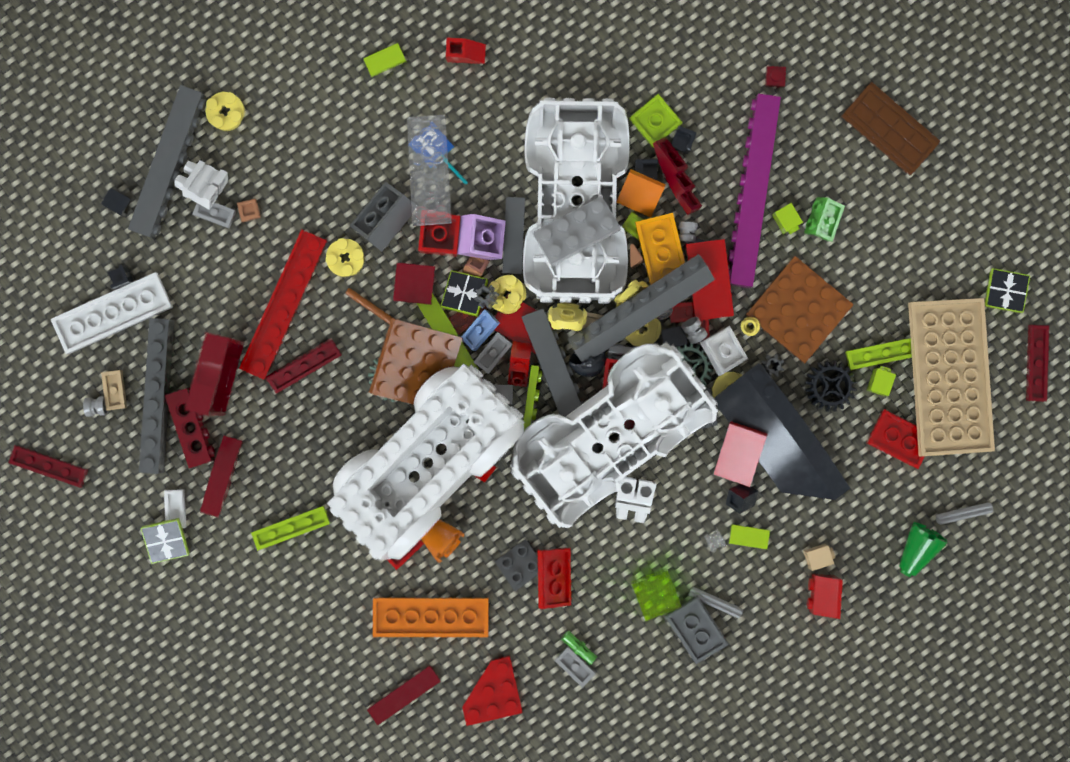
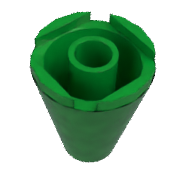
M914 521L899 563L900 572L908 577H911V575L916 576L948 543L947 539L935 530L927 529L926 525Z

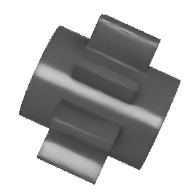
M483 284L482 288L476 290L477 297L474 300L479 302L478 306L482 309L485 305L491 309V306L498 304L497 297L499 293L495 292V288L492 285L487 288Z
M777 354L772 359L770 355H766L767 360L760 363L764 364V369L769 376L773 373L775 377H778V371H784V368L781 367V363L784 360L779 361ZM771 363H776L774 370L768 368Z

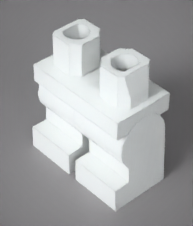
M200 160L197 164L188 161L184 167V172L189 174V177L186 178L178 175L175 179V186L182 190L184 197L190 198L210 210L218 198V194L220 195L228 183V172L221 169L218 171Z
M624 477L619 481V491L616 494V518L627 520L628 510L635 511L634 521L644 523L647 514H650L656 482L638 479L637 490H635L636 478Z

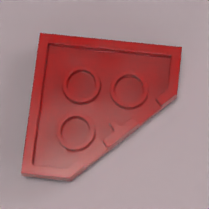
M510 656L492 659L462 706L466 726L523 713Z

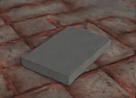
M698 595L665 614V618L696 664L729 645Z

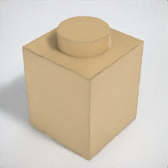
M823 544L803 550L808 569L811 571L834 564L835 554L832 547L829 548V545Z

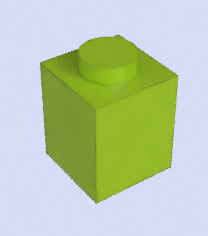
M792 203L772 214L783 234L789 232L791 235L800 229L799 225L803 223Z
M880 366V369H873L867 391L884 397L889 396L896 374L891 373L892 369Z

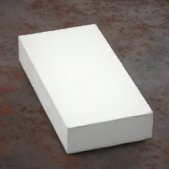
M185 489L164 490L165 521L179 518L182 528H186Z

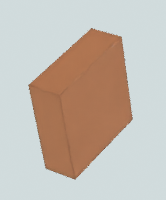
M257 199L237 203L241 222L261 218Z

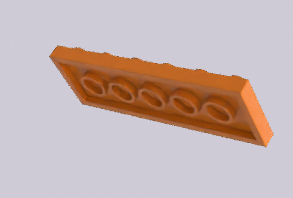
M373 598V637H488L489 598Z

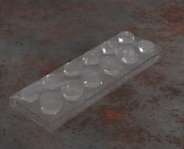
M445 115L407 117L413 226L452 223Z

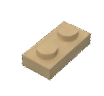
M122 370L102 372L106 411L127 408Z

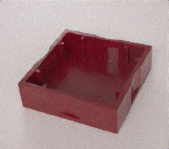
M206 332L185 410L206 416H225L245 342Z

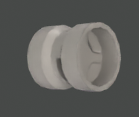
M679 222L680 234L678 236L681 243H696L695 231L697 230V223Z
M698 317L688 319L681 326L683 331L688 334L691 344L698 343L707 336V332L701 327V321Z
M104 396L97 399L91 397L84 399L83 409L86 417L94 416L95 414L100 416L108 414Z

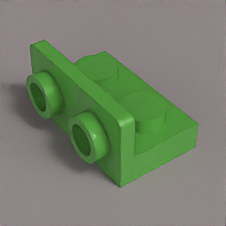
M817 197L812 205V211L806 222L804 233L833 242L845 206L830 198Z

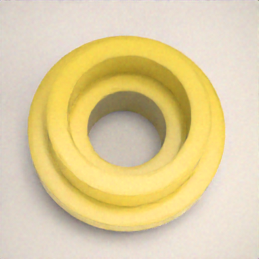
M747 317L741 323V330L745 335L753 336L759 332L760 323L755 317ZM748 323H752L754 328L749 329Z

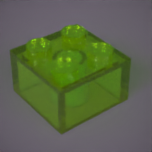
M667 569L630 582L645 621L682 608Z

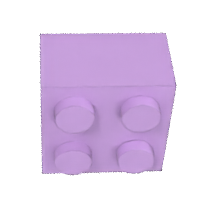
M476 214L461 216L457 254L486 260L502 259L506 221Z

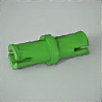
M569 630L562 636L561 640L588 665H591L596 660L597 656Z

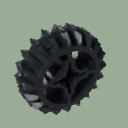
M826 360L824 361V366L822 363H817L818 369L815 367L811 368L814 375L807 374L811 381H805L804 383L810 385V388H805L804 390L805 392L811 391L807 399L814 397L811 404L816 405L819 402V410L825 405L824 409L826 412H829L830 407L833 412H836L837 405L840 409H844L843 402L849 405L850 401L847 398L854 399L855 396L851 394V391H857V388L852 387V384H856L857 381H851L850 378L854 377V373L847 374L850 368L846 367L843 369L844 363L841 362L837 366L836 360H833L830 366V362ZM827 370H833L839 374L830 379L822 373ZM818 378L822 384V389L819 391V394L816 389V383ZM842 378L845 383L844 393H842L839 387ZM833 381H835L832 385L834 389L828 390L829 385L827 383H832ZM832 393L839 399L834 402H828L823 398Z

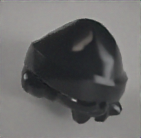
M605 351L594 358L590 356L587 362H582L575 352L569 358V365L578 375L590 378L599 375L606 364Z

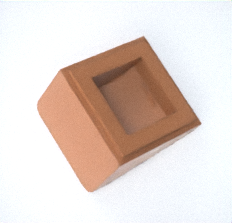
M634 244L630 245L632 269L644 262L643 257Z
M470 257L462 273L482 277L490 261Z

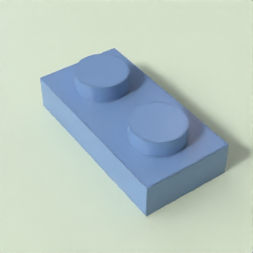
M484 309L461 336L462 340L472 351H476L500 322L488 310Z

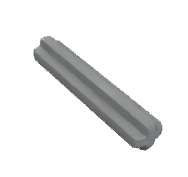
M984 503L936 515V521L942 525L993 512V506L991 503Z
M691 587L688 594L690 597L694 598L698 595L701 602L736 618L742 616V608L698 588Z

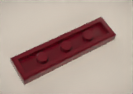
M1028 325L1026 401L1047 402L1049 325Z
M330 338L267 375L266 380L277 394L340 357L342 353L334 340Z
M14 445L8 462L9 464L79 488L83 487L89 470L19 445Z
M429 665L367 708V711L375 723L379 725L440 683L441 679L432 666Z

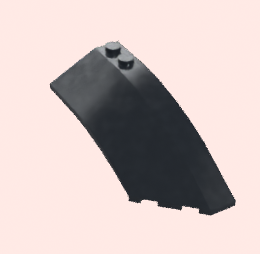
M760 363L714 397L717 403L716 407L729 423L734 422L768 434L759 463L781 493L836 500L850 489L821 443Z

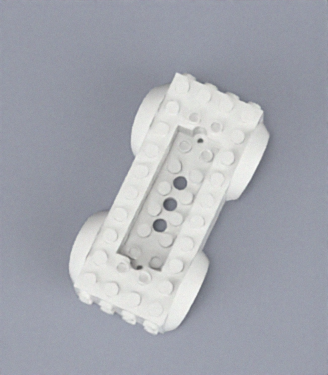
M544 98V101H540L529 114L525 133V163L527 170L539 177L538 223L530 226L525 236L523 277L526 287L537 294V299H540L541 303H552V299H560V303H571L572 300H579V303H590L591 300H598L599 304H609L611 300H614L615 295L625 289L628 274V245L624 228L621 227L619 232L551 267L533 235L534 231L600 196L603 197L616 219V179L628 170L630 136L626 112L613 99H602V102H597L591 98H585L583 101H575L574 98H564L563 101H555V98ZM580 176L583 179V184L580 187L573 186V177ZM575 195H579L583 199L582 204L579 206L573 205L571 201Z
M667 342L662 346L644 344L632 349L621 357L611 369L608 377V386L566 417L551 414L539 418L524 430L522 436L515 442L513 456L510 457L511 472L517 480H522L525 491L529 495L533 494L537 506L541 510L545 509L546 516L552 524L556 523L559 528L561 526L571 527L582 514L608 495L618 492L621 479L654 455L667 456L686 437L704 425L713 423L716 420V413L718 412L715 408V405H717L716 401L707 390L703 392L706 389L696 375L692 377L695 374L685 360L680 361L683 357L674 345L669 346ZM628 419H632L635 422V426L631 430L624 428V422ZM612 432L619 434L617 441H610L608 439ZM597 442L603 445V450L600 453H595L592 450V446Z
M463 364L461 367L445 368L431 376L415 396V414L380 450H367L350 459L334 478V497L327 503L331 507L330 512L344 521L342 523L343 526L357 535L355 537L356 540L370 549L369 554L374 559L386 560L392 558L399 560L441 518L440 506L471 475L481 477L524 433L525 422L522 419V413L516 408L510 407L508 405L510 401L504 395L496 393L495 390L497 388L490 381L483 380L482 377L484 375L476 367L474 368L472 365L468 367ZM439 444H445L447 447V451L443 455H439L436 452V447ZM427 458L433 460V466L429 469L424 466V461ZM413 471H417L420 475L419 480L415 483L409 479V475Z

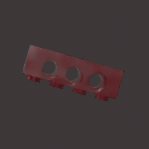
M185 388L167 394L165 398L188 468H194L215 461L214 456H216L214 447L210 446L208 438H210L207 427L203 426L202 420H204V416L191 411L187 415L182 412V407L187 403L191 389ZM191 422L196 426L193 433L188 430V425ZM197 440L202 444L200 451L194 448V443Z

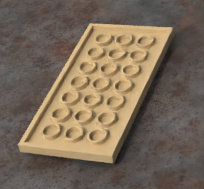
M984 298L908 303L919 456L995 451Z

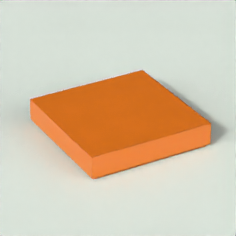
M630 169L616 203L651 217L666 184Z

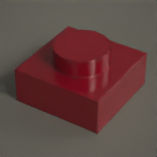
M767 66L765 87H785L786 67Z

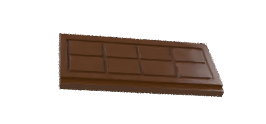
M870 82L841 116L909 176L916 171L941 142L873 82Z

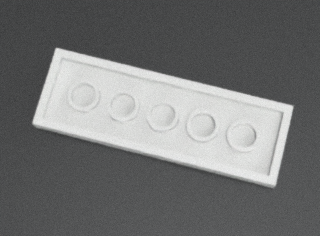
M155 272L51 319V322L65 353L70 354L173 308L158 273Z

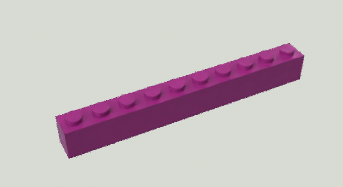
M758 93L755 99L751 101L750 110H753V116L748 121V129L751 130L750 136H747L745 141V148H748L747 155L743 156L742 167H745L744 174H741L739 181L742 190L741 193H738L736 202L739 205V211L735 212L734 223H737L736 231H732L731 242H734L733 250L730 249L728 261H731L730 269L728 270L730 285L751 288L754 283L781 100L779 96Z

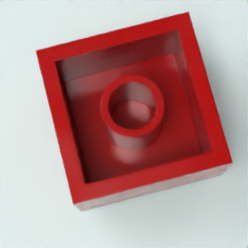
M422 212L418 251L424 254L458 257L461 216Z

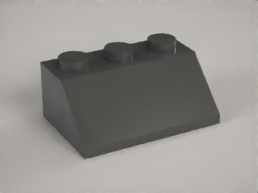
M385 182L351 223L350 227L382 252L418 207L404 194Z

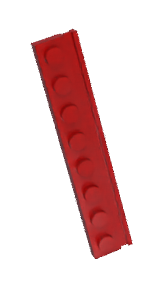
M301 229L239 367L240 370L266 380V376L269 374L326 247L327 240Z

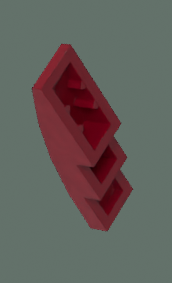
M666 137L655 141L653 146L658 162L676 199L687 215L698 211L702 204L692 193L696 186L684 172L688 165Z
M223 436L207 484L200 513L219 518L232 483L231 479L243 444L242 440Z

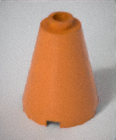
M439 519L421 540L434 559L441 563L442 560L440 558L443 556L449 557L461 543L459 538L460 536L464 538V533Z

